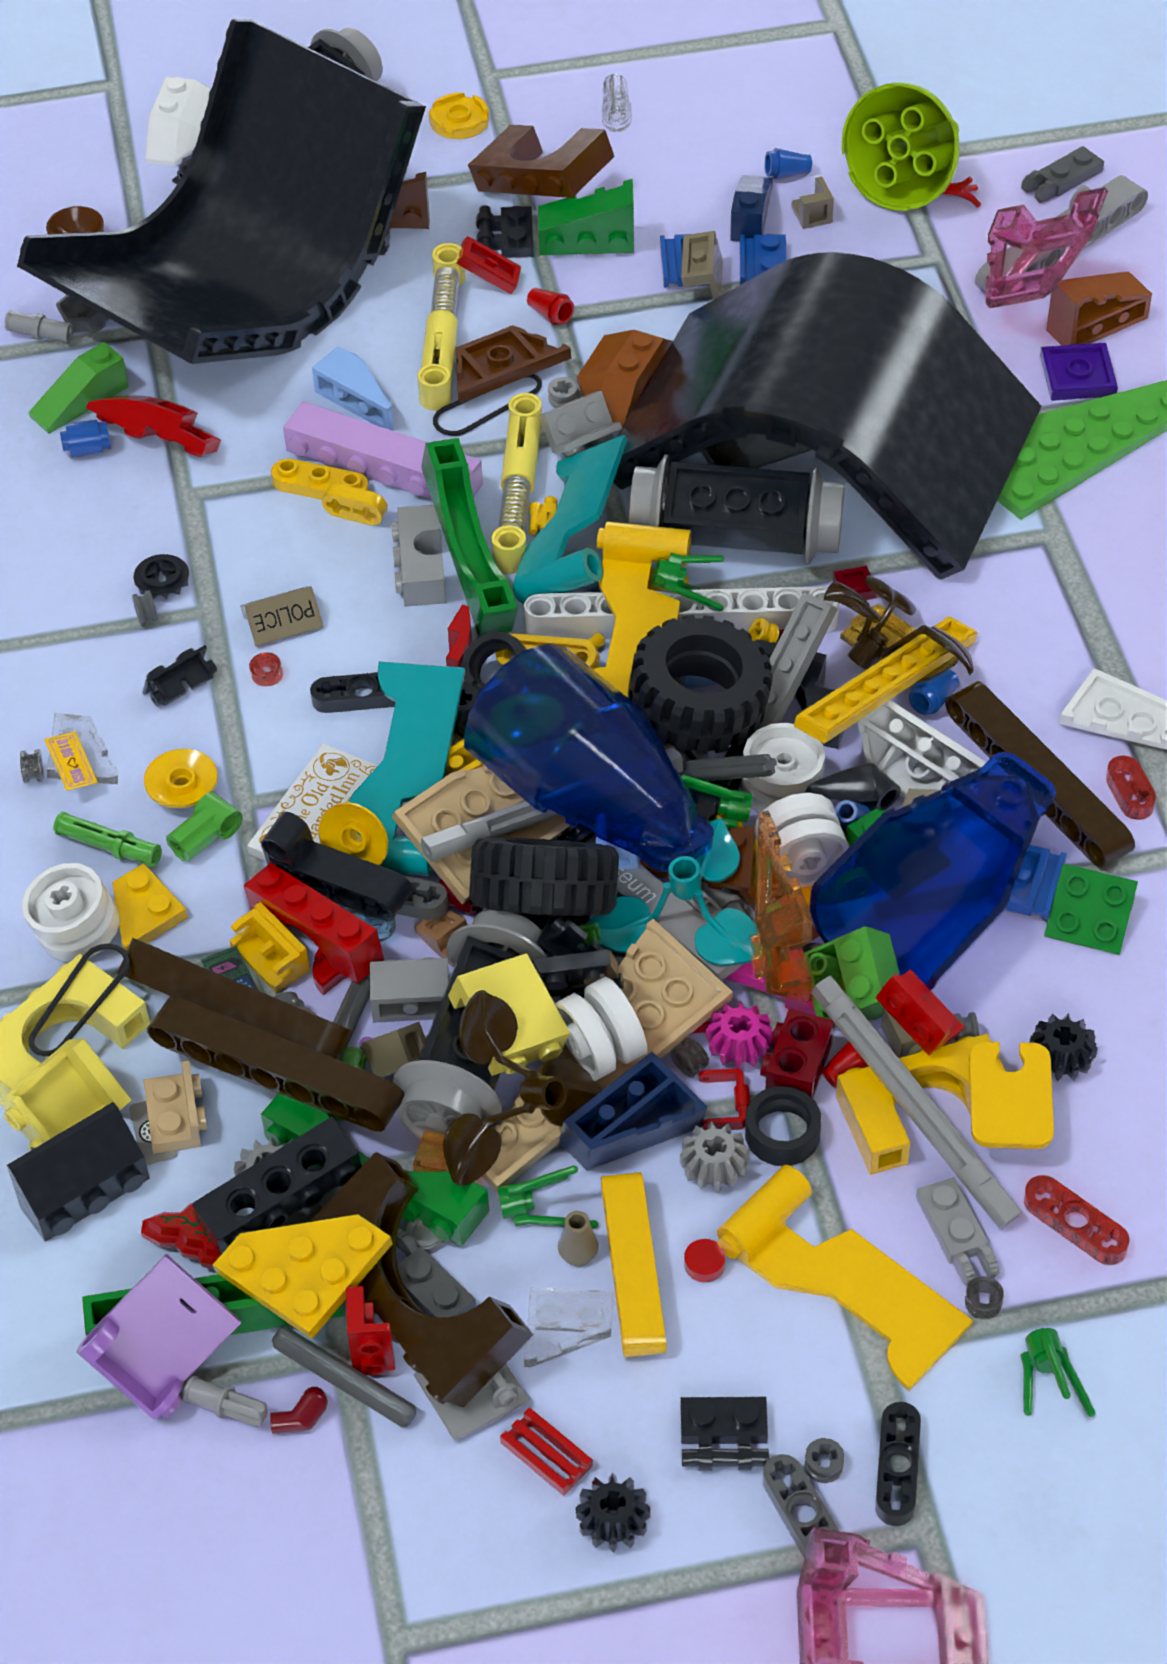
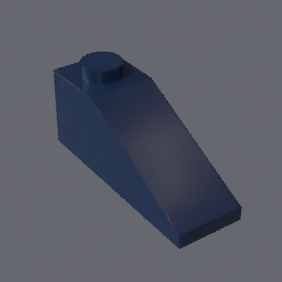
M742 175L734 193L731 209L730 241L740 242V234H745V238H754V234H764L773 178Z

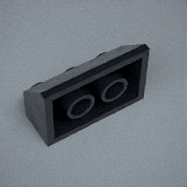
M114 1102L7 1164L20 1209L45 1242L56 1235L66 1233L77 1222L90 1214L101 1212L110 1202L125 1193L137 1190L143 1182L150 1179L145 1157Z

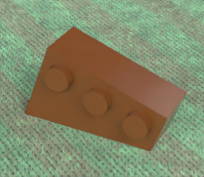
M1129 271L1053 281L1046 331L1061 346L1091 344L1149 317L1152 293Z

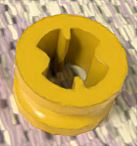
M761 617L756 619L748 630L752 635V641L758 639L776 643L779 637L778 625L769 623Z

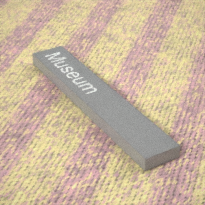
M596 834L588 839L586 843H596ZM639 864L637 869L618 870L617 897L633 896L641 899L648 905L651 915L661 897L664 883L641 864ZM673 893L669 894L657 920L667 932L721 981L744 965L718 966L702 959L695 949L694 937L696 931L708 923L703 918V915L685 900L677 898Z

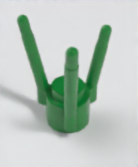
M670 553L668 560L658 559L652 585L675 592L717 611H723V605L690 591L703 589L684 583L687 569L681 567V563H721L724 561V557Z
M671 774L666 775V780L719 797L717 814L724 815L723 821L727 828H737L738 821L747 823L751 810L752 793L727 789L687 775H681V777ZM714 820L680 823L678 828L682 831L698 830Z
M573 1165L525 1182L497 1187L503 1219L514 1218L515 1227L526 1224L564 1227L566 1217L528 1215L527 1211L535 1209L532 1196L533 1190L568 1179L569 1175L578 1172V1167ZM590 1220L591 1227L597 1228L598 1222Z
M1041 1328L1029 1333L1025 1338L1028 1351L1020 1355L1023 1365L1024 1414L1027 1416L1032 1414L1034 1367H1037V1370L1041 1373L1053 1372L1062 1397L1064 1399L1070 1398L1071 1394L1062 1370L1063 1367L1087 1415L1093 1417L1095 1410L1070 1362L1066 1347L1061 1346L1058 1332L1052 1328Z

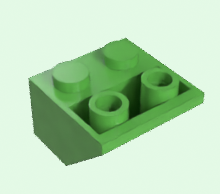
M864 926L801 954L810 993L816 984L831 975L868 1021L882 1017L883 1006L875 997L890 977L895 974L900 975L889 933ZM811 993L816 1016L830 1019L824 1008Z

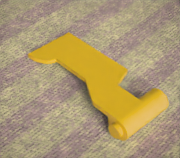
M610 521L606 522L605 528H599L597 549H603V577L598 581V585L615 617V624L606 667L592 669L580 680L574 694L575 699L630 705L627 693L637 645L642 638L647 636V632L657 625L662 628L663 622L672 618L678 620L680 610L679 600L648 589L652 564L657 562L659 558L668 560L670 553L690 555L691 530Z
M783 1165L717 1229L718 1245L724 1249L726 1256L731 1259L737 1258L773 1287L829 1297L843 1306L889 1342L887 1349L889 1368L897 1381L906 1390L910 1391L973 1325V1320L853 1229L813 1247L785 1225L786 1220L812 1195V1187L800 1171L790 1165Z

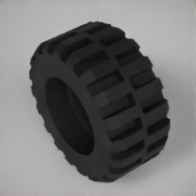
M686 615L682 617V620L677 621L675 618L662 623V628L657 625L647 632V636L642 638L637 645L627 693L631 712L637 722L641 721V728L649 736L654 734L657 742L664 746L671 744L675 746L677 751L685 753L686 750H693L697 755H706L708 751L712 750L715 751V754L728 751L730 745L736 748L745 743L746 738H749L759 729V725L764 719L773 680V674L771 673L772 665L769 657L764 654L765 650L757 640H751L752 635L743 628L740 630L734 628V623L725 619L723 622L714 620L713 616L704 615L703 618H695L694 615ZM684 676L704 677L718 683L725 690L717 693L696 692L685 688L674 679Z
M506 837L478 838L472 846L469 898L476 907L497 911L559 916L608 915L616 906L619 854L615 847L596 843Z

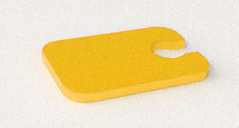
M984 1041L975 1044L971 1048L969 1055L971 1135L973 1140L980 1146L988 1148L1043 1149L1049 1146L1054 1135L1051 1057L1049 1051L1041 1044L1020 1042L1019 1057L1023 1061L1024 1066L1016 1072H1007L1002 1070L996 1062L1000 1054L999 1042Z

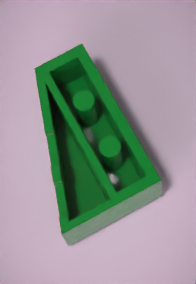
M633 178L623 181V186L609 190L601 187L595 189V194L578 199L575 195L573 198H564L538 206L539 254L634 253Z

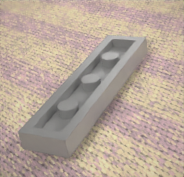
M803 592L770 657L773 680L764 719L760 723L759 729L770 724L781 723L838 610L833 605Z

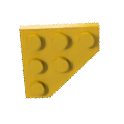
M351 1215L240 1233L216 1260L213 1267L217 1274L307 1337L313 1339L346 1300V1287H356L393 1243L388 1234L363 1217Z

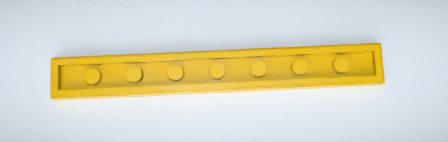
M950 616L935 625V627L957 639L965 648L975 643L978 634L976 630ZM921 634L796 715L794 727L825 744L953 658L954 655L927 635Z

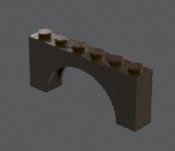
M375 1152L309 1222L360 1215L391 1237L393 1244L357 1286H363L365 1302H373L374 1314H377L383 1323H390L392 1341L399 1343L406 1352L403 1355L405 1362L417 1373H422L428 1381L426 1389L429 1394L441 1404L448 1402L464 1408L533 1336V1333L511 1305L490 1296L474 1309L451 1317H431L417 1306L408 1294L399 1274L396 1241L403 1213L419 1188L397 1161Z

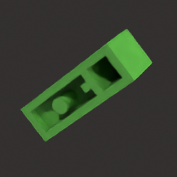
M105 342L81 354L29 411V417L49 434L89 411L86 408L88 402L113 397L129 388L124 358Z

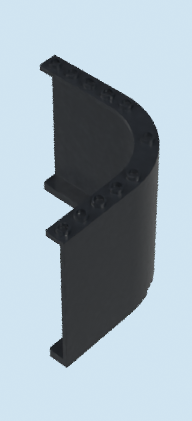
M232 19L226 31V39L221 57L217 63L216 75L209 92V100L200 124L196 146L183 176L168 198L146 219L120 231L27 235L20 248L17 267L190 364L275 356L291 352L300 348L301 341L311 333L315 336L318 335L343 313L362 287L358 281L367 265L374 266L393 216L426 106L253 20Z
M837 252L807 254L784 261L689 313L617 437L625 435L628 440L613 483L623 490L632 485L636 466L657 468L665 454L669 455L671 466V461L679 462L714 444L731 439L747 438L749 434H763L766 436V440L783 443L792 447H796L797 443L816 451L815 457L839 473L938 579H944L965 570L1042 406L951 303L919 278L898 267L871 257Z

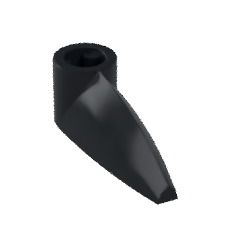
M868 763L817 780L808 785L805 793L820 794L831 801L850 800L852 802H868L875 809L886 810L899 797L901 787L874 763Z

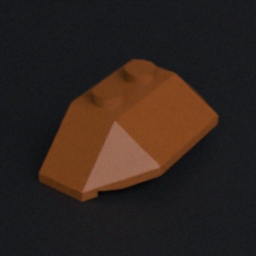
M634 329L604 335L577 376V383L582 395L586 396L595 391H602L612 422H620L621 426H623L673 341Z

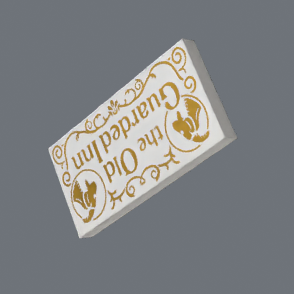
M322 744L247 845L248 854L266 861L260 842L281 813L286 811L302 818L310 828L314 842L320 843L318 828L323 814L336 804L349 802L353 792L378 765Z

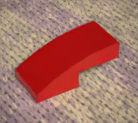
M463 604L447 628L449 653L446 656V666L461 667L464 653L472 643L469 606Z

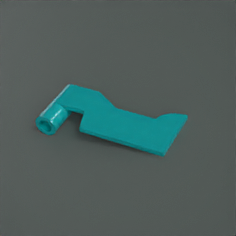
M625 435L557 462L556 473L563 482H566L555 515L524 551L512 586L514 597L518 602L524 605L528 597L535 594L569 593L602 579V563L593 549L585 548L564 557L562 556L570 536L601 518L628 440Z
M382 661L378 663V680L381 689L387 698L395 701L383 761L353 792L349 803H356L369 809L381 821L388 837V853L380 866L400 874L431 877L434 869L409 838L397 835L398 825L392 819L394 811L402 807L403 802L411 801L445 778L466 672L465 668Z

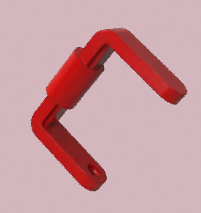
M730 1068L700 1071L698 1078L702 1083L736 1081L734 1101L735 1110L739 1114V1117L705 1119L702 1124L703 1130H708V1125L711 1121L716 1126V1129H722L727 1124H729L731 1130L745 1128L746 1109L751 1100L750 1089L748 1085L744 1084L742 1070Z

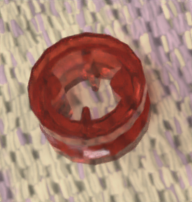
M264 652L251 659L249 664L252 680L257 685L264 687L273 686L282 679L283 670L277 655ZM268 667L271 671L264 672L262 668Z

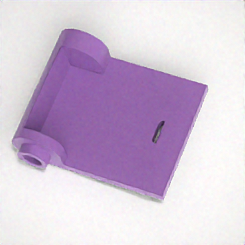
M165 1254L88 1333L80 1343L76 1353L153 1420L161 1415L167 1418L182 1402V1398L179 1396L182 1383L241 1324L242 1320L171 1257ZM181 1298L194 1310H191L185 1303H183L181 1301Z

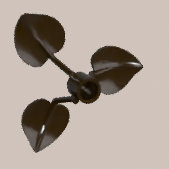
M870 575L865 579L867 586L889 601V605L882 617L870 607V604L861 595L847 585L836 581L832 582L827 588L824 601L828 600L845 605L866 618L863 629L856 638L857 642L847 654L861 668L867 670L875 665L881 657H887L917 636L925 634L951 652L966 667L969 676L973 673V661L968 650L957 639L935 626L922 625L890 647L886 646L889 639L880 631L895 607H898L910 616L916 612V607L905 595L892 589L882 580ZM872 622L877 623L875 628L872 627L870 629Z
M485 990L477 991L463 1010L459 1026L461 1047L466 1056L475 1064L484 1065L495 1057L496 1061L524 1075L526 1079L521 1083L519 1089L524 1105L488 1116L483 1122L476 1114L465 1113L456 1117L450 1123L443 1139V1152L450 1177L458 1186L468 1185L478 1180L496 1162L501 1150L502 1140L496 1130L489 1128L493 1123L524 1113L532 1114L536 1108H539L549 1123L555 1126H563V1121L602 1091L599 1084L592 1079L590 1073L570 1059H553L544 1066L542 1075H537L535 1070L527 1069L506 1058L502 1052L508 1050L515 1042L518 1030L517 1019L512 1008L504 1000L487 993Z

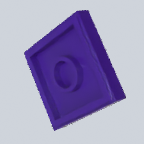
M1106 343L1041 347L1040 357L1051 401L1100 398L1117 393L1118 386Z

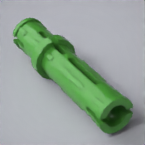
M63 811L57 815L53 824L55 834L108 851L113 854L114 858L119 860L127 858L154 868L161 858L162 848H160V845L134 837L132 832L127 830L119 832Z

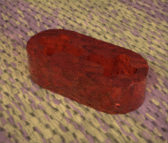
M1122 755L1112 758L1108 764L1106 782L1125 816L1135 820H1144L1150 817L1154 810L1156 794L1141 765L1130 756ZM1125 775H1130L1129 781H1127ZM1133 794L1137 800H1132Z

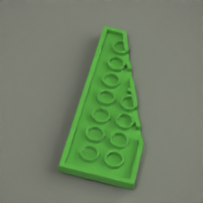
M1167 380L1038 414L997 501L1021 520L1167 431Z

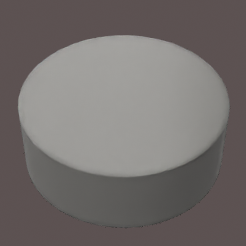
M416 1219L415 1222H408L405 1226V1233L414 1240L418 1248L421 1246L428 1254L437 1252L445 1242L437 1238L419 1219Z

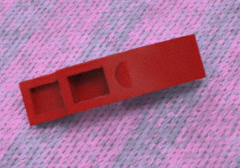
M126 395L90 401L86 406L87 409L96 413L97 419L102 422L106 421L108 424L119 425L124 428V433L130 437L142 439L143 437L156 434L165 441H175L183 445L187 453L197 457L217 452L221 439L194 425L197 412L168 400L149 396Z

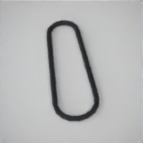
M532 374L528 377L536 380L537 386L528 393L536 394L542 387V381L537 375ZM472 399L461 403L457 400L436 411L433 416V425L442 434L458 436L508 410L509 406L506 404L464 429L457 431L443 429L438 424L439 416L443 412Z
M110 943L99 944L90 948L82 956L32 1030L28 1043L32 1052L44 1057L50 1056L67 1040L72 1039L126 975L130 967V957L126 950ZM105 949L115 950L120 953L124 958V966L121 972L65 1039L52 1050L44 1051L38 1049L34 1044L36 1035L87 959L93 953Z

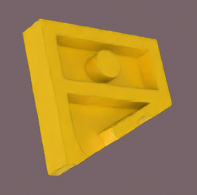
M144 863L112 882L115 903L120 918L119 928L122 946L126 951L132 937L149 943L188 918L186 908Z

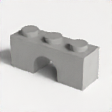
M434 505L397 507L398 522H391L393 543L399 542L400 545L393 547L394 567H401V572H394L396 593H403L404 607L446 604L442 554L428 555L442 553L440 522Z

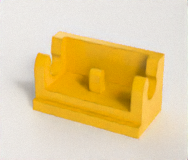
M261 902L254 905V909L238 918L231 925V929L237 934L229 940L230 947L275 993H278L310 971L306 947Z

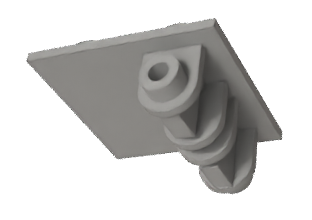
M507 1364L494 1375L464 1408L448 1402L441 1404L436 1401L427 1391L426 1385L428 1381L422 1373H414L415 1379L454 1442L530 1402Z

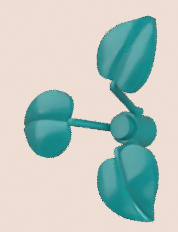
M722 818L704 825L681 844L675 859L669 865L670 882L663 884V892L651 915L648 905L641 899L633 896H622L616 898V906L610 914L594 916L585 923L592 924L597 922L599 924L601 939L597 940L601 941L602 947L613 952L626 953L631 944H635L646 930V924L652 919L658 920L669 894L673 893V895L681 900H691L693 898L697 900L703 918L708 924L701 926L696 931L694 937L695 949L706 962L718 966L750 963L757 958L760 951L759 934L754 922L748 915L738 909L725 908L713 918L703 898L701 890L702 878L713 883L726 880L736 872L740 862L738 847L728 832Z

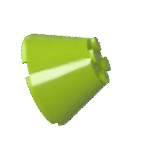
M893 82L876 87L864 94L854 104L844 124L841 148L850 170L848 175L856 188L867 199L881 207L897 211H907L925 206L937 199L947 189L955 175L960 155L959 125L953 120L952 115L943 102L921 86L906 82Z

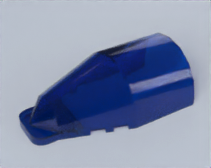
M543 644L524 650L502 665L482 688L469 712L464 735V748L533 808L543 813L548 809L566 817L565 823L574 827L580 823L596 831V837L637 855L650 867L662 872H669L670 863L678 857L688 856L697 859L711 850L714 840L713 827L697 814L696 803L648 716L638 705L565 646Z
M1001 752L992 756L981 768L943 785L941 790L926 797L924 795L918 796L913 799L912 803L895 810L892 808L884 812L814 882L811 889L809 910L817 933L824 943L864 926L889 933L900 976L911 969L932 990L1003 915L1038 822L1049 810L1056 797V790L1053 784L1016 755Z

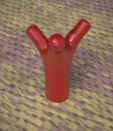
M968 177L958 183H950L941 194L964 198L977 208L981 206L977 198L970 193L978 190V185H969L973 181L972 177Z

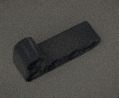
M282 812L260 842L267 864L271 862L337 904L383 921H392L413 892L411 882L402 874L314 842L307 823L291 812Z

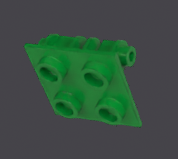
M1063 863L1044 937L1120 955L1130 912L1135 900L1138 881Z

